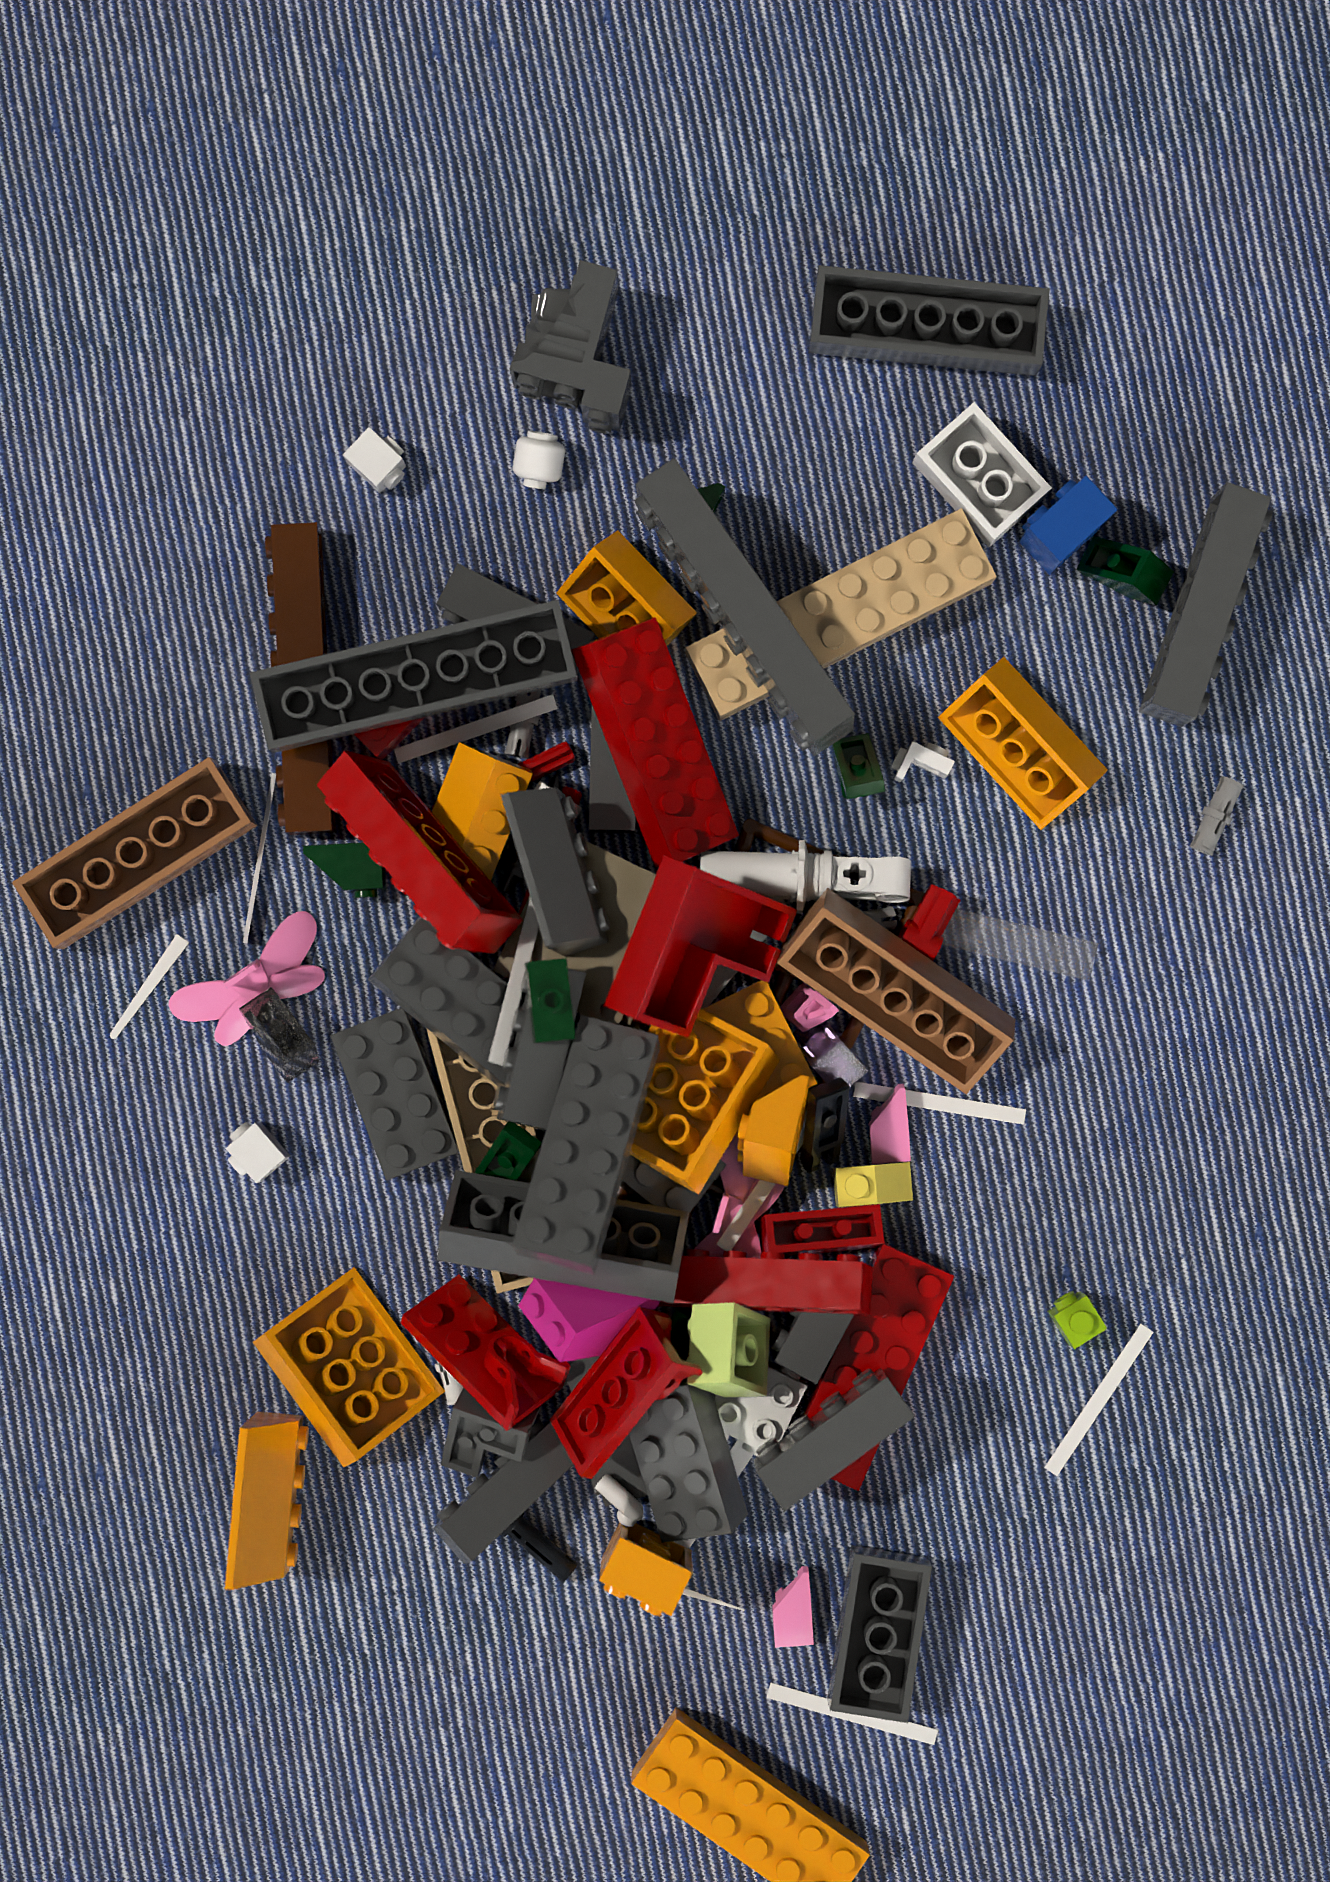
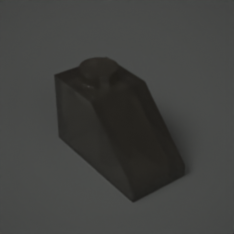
M272 987L239 1008L265 1055L286 1083H289L319 1062L315 1043Z

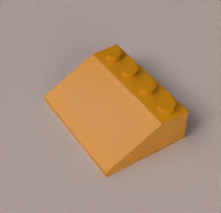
M702 1009L698 1013L689 1038L652 1025L647 1031L659 1036L660 1051L630 1154L698 1195L739 1129L742 1115L748 1114L780 1061L769 1044Z
M355 1267L252 1342L343 1468L358 1461L445 1392Z
M257 1411L239 1429L225 1589L235 1590L284 1578L290 1566H296L298 1543H292L293 1527L299 1528L302 1505L296 1504L297 1489H303L305 1479V1465H299L300 1450L307 1449L309 1427L303 1426L304 1415Z

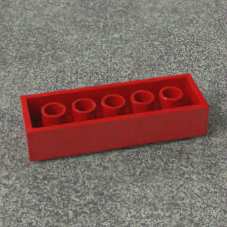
M656 617L633 624L571 649L654 866H660L664 855L682 862L738 837L737 828Z
M344 750L316 784L326 796L324 801L327 806L334 812L341 814L348 823L346 825L347 830L354 837L365 843L370 849L368 852L370 858L378 865L385 867L392 876L390 879L391 883L400 892L409 896L415 904L413 906L415 912L434 926L438 931L436 936L443 945L449 949L457 948L469 950L473 953L484 952L494 954L523 921L522 917L389 761Z
M887 1243L877 1247L869 1263L873 1267L870 1315L853 1316L818 1383L815 1384L801 1417L807 1414L809 1418H812L822 1410L820 1404L826 1398L837 1391L841 1395L845 1394L854 1387L853 1379L869 1368L874 1372L881 1368L899 1394L902 1395L955 1276L940 1267ZM880 1443L830 1479L859 1491Z

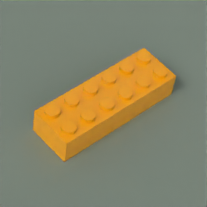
M677 1707L632 1770V1785L770 1882H852L870 1856L866 1840Z

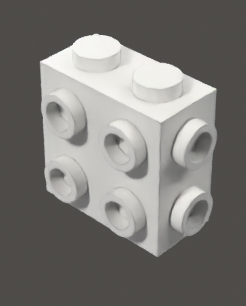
M768 1363L767 1396L722 1397L713 1393L726 1440H728L729 1436H732L742 1441L741 1448L755 1456H758L756 1450L768 1440L775 1438L777 1441H780L807 1388L806 1382L800 1379L801 1376L788 1368L780 1365V1368H777Z

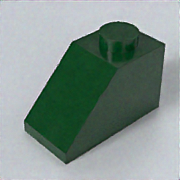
M1093 536L1076 568L1081 574L1128 598L1156 606L1174 573L1169 566L1150 550Z
M364 842L303 846V854L347 892H354V898L378 897L377 890H387L386 869L370 858L368 854L370 849Z

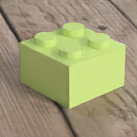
M736 1303L693 1304L691 1318L688 1321L690 1348L689 1357L686 1362L699 1365L703 1373L701 1376L694 1374L688 1377L687 1384L722 1397L767 1396L770 1318Z

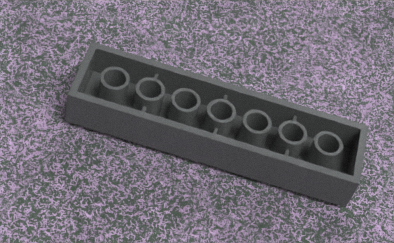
M673 458L635 484L637 498L634 502L639 509L636 513L640 521L648 531L653 528L655 529L660 539L658 545L670 562L676 559L682 570L680 577L691 593L695 591L700 593L704 602L701 606L709 620L714 625L718 622L721 623L726 633L723 636L724 640L733 654L737 656L742 653L748 665L745 669L749 677L758 688L762 685L765 686L770 696V699H768L769 705L779 719L786 716L793 729L790 731V734L802 751L808 748L815 757L852 732L855 713L677 460Z
M559 599L249 672L267 749L273 753L578 681Z

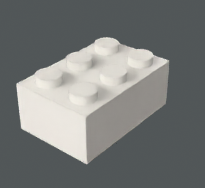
M975 402L918 451L913 460L915 467L955 511L963 509L973 531L988 547L992 546L1039 504L1052 489Z

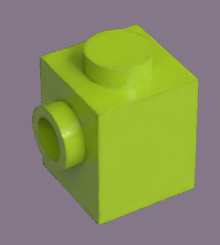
M1070 1291L1053 1302L1055 1307L1047 1311L1067 1344L1073 1349L1078 1348L1108 1329L1088 1296L1081 1291L1076 1294Z

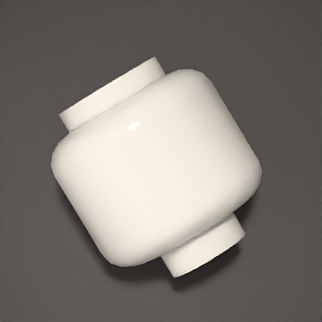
M528 431L527 436L520 437L517 440L512 469L514 474L524 478V486L546 489L547 482H556L561 478L565 447L560 442H557V435Z

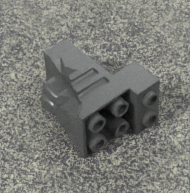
M580 260L576 275H573L570 289L545 288L541 293L533 295L531 321L526 326L525 343H518L509 369L514 388L519 389L518 393L530 399L539 400L542 395L556 399L555 403L564 408L577 409L578 405H580L583 422L588 423V428L603 434H610L611 430L620 432L632 389L631 370L600 362L619 292L618 270Z

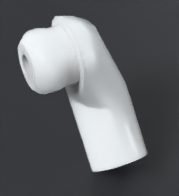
M609 1474L603 1476L595 1486V1489L619 1510L617 1512V1519L622 1525L626 1527L634 1526L643 1517L642 1504Z

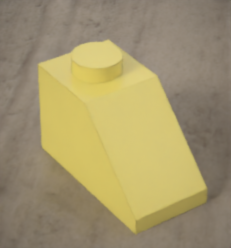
M910 1162L833 1168L837 1207L913 1201Z

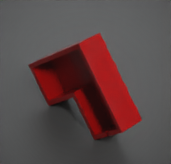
M664 855L604 1006L640 1022L689 1038L718 964L769 983L781 950L750 938L751 933L754 930L785 943L797 909Z

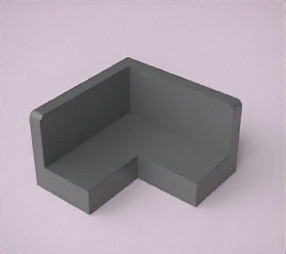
M463 1387L452 1410L441 1465L473 1477H478L483 1466L486 1451L521 1462L526 1452L530 1431L539 1413L540 1406L510 1430L506 1431Z

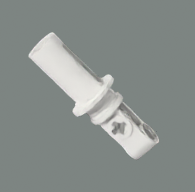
M799 840L798 852L793 850L792 853L705 851L701 853V870L770 899H789L791 903L797 902V914L803 913L806 901H817L827 888L847 900H878L887 903H901L910 900L911 860L903 857H834L832 851L824 850L822 854L808 853L805 840ZM851 872L858 873V885L851 884L849 878Z

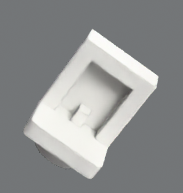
M912 742L907 750L900 747L891 768L897 770L894 780L898 782L903 780L911 763L945 779L955 761L947 758L949 754L947 750L935 744L928 743L927 747Z

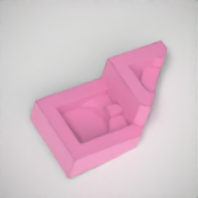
M804 982L796 988L780 1007L784 1017L802 1032L823 1023L839 1011L834 1004L816 990L811 989Z
M898 1084L893 1089L894 1093L882 1106H877L871 1112L872 1120L869 1122L872 1164L911 1161L904 1084Z
M802 1566L797 1571L798 1576L785 1589L781 1587L775 1593L776 1602L772 1605L775 1648L814 1645L808 1566Z

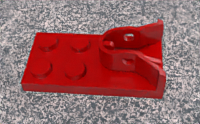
M460 1274L408 1310L401 1318L400 1323L506 1431L510 1430L560 1391L570 1371L568 1361L559 1362L552 1357L537 1352Z
M638 1307L550 1418L553 1428L580 1477L592 1479L655 1400H661L670 1395L683 1379L694 1374L701 1376L703 1373L699 1365L682 1361L670 1343L672 1320L668 1314Z

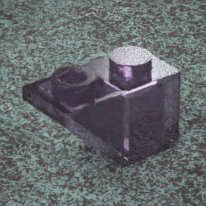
M828 1020L807 1031L802 1032L796 1028L793 1032L801 1052L811 1067L826 1083L842 1077L851 1087L868 1072V1069L858 1055Z

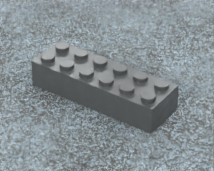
M819 265L815 284L809 353L1036 376L1043 362L1050 288Z
M1229 482L1212 496L1140 705L1139 713L1179 727H1183L1189 722L1196 720L1198 715H1204L1211 696L1210 693L1205 692L1211 678L1216 679L1223 662V657L1218 656L1223 641H1229L1235 627L1236 620L1230 619L1236 605L1240 606L1247 592L1248 584L1243 582L1248 568H1254L1260 554L1261 547L1256 546L1260 532H1266L1272 519L1273 510L1268 509L1272 497Z
M583 1015L580 1016L575 1039L571 1046L512 1243L517 1255L595 1275L660 1051L658 1035Z
M455 1170L439 1229L437 1261L669 1303L674 1302L690 1212L616 1199L595 1275H590L516 1254L512 1243L530 1183Z

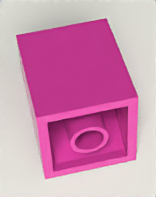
M534 1278L518 1306L558 1361L564 1362L600 1356L638 1307L655 1311L660 1301Z

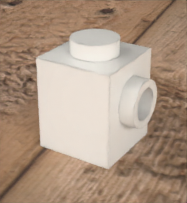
M370 427L343 454L346 462L380 494L386 487L389 490L393 489L405 475L402 471L406 467L401 457L404 453L403 449L389 436L382 440Z
M248 1122L243 1123L229 1136L233 1142L225 1148L231 1154L228 1161L232 1167L242 1176L247 1173L256 1184L262 1182L290 1157L289 1153L261 1122H256L252 1126Z

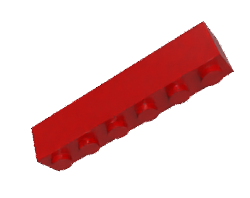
M688 1249L686 1250V1256H682L674 1302L660 1301L657 1306L692 1308L693 1304L736 1303L753 1311L870 1315L873 1267L861 1262V1256L851 1254H838L837 1261L822 1260L823 1255L815 1253H799V1259L797 1260L784 1259L785 1254L778 1252H761V1258H747L746 1252L728 1250L723 1251V1257H709V1251Z

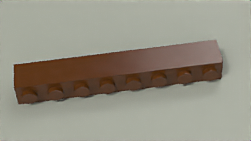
M317 522L271 525V536L265 537L267 559H272L273 574H267V591L269 597H274L275 612H269L270 635H276L277 650H271V667L328 654L322 529ZM332 739L281 751L282 765L276 766L277 787L283 788L284 803L278 804L279 826H285V833L289 835L336 833V814L327 806L324 801L326 796L316 785L333 765Z

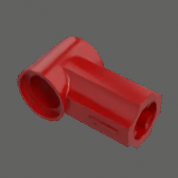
M933 884L929 885L912 919L906 921L897 937L933 961L944 940L942 934L961 900L943 888Z

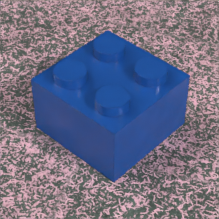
M1087 475L1078 483L1073 478L1069 480L1050 501L1053 505L1050 509L1043 504L1022 526L1025 534L1019 543L1049 575L1098 532L1118 510Z

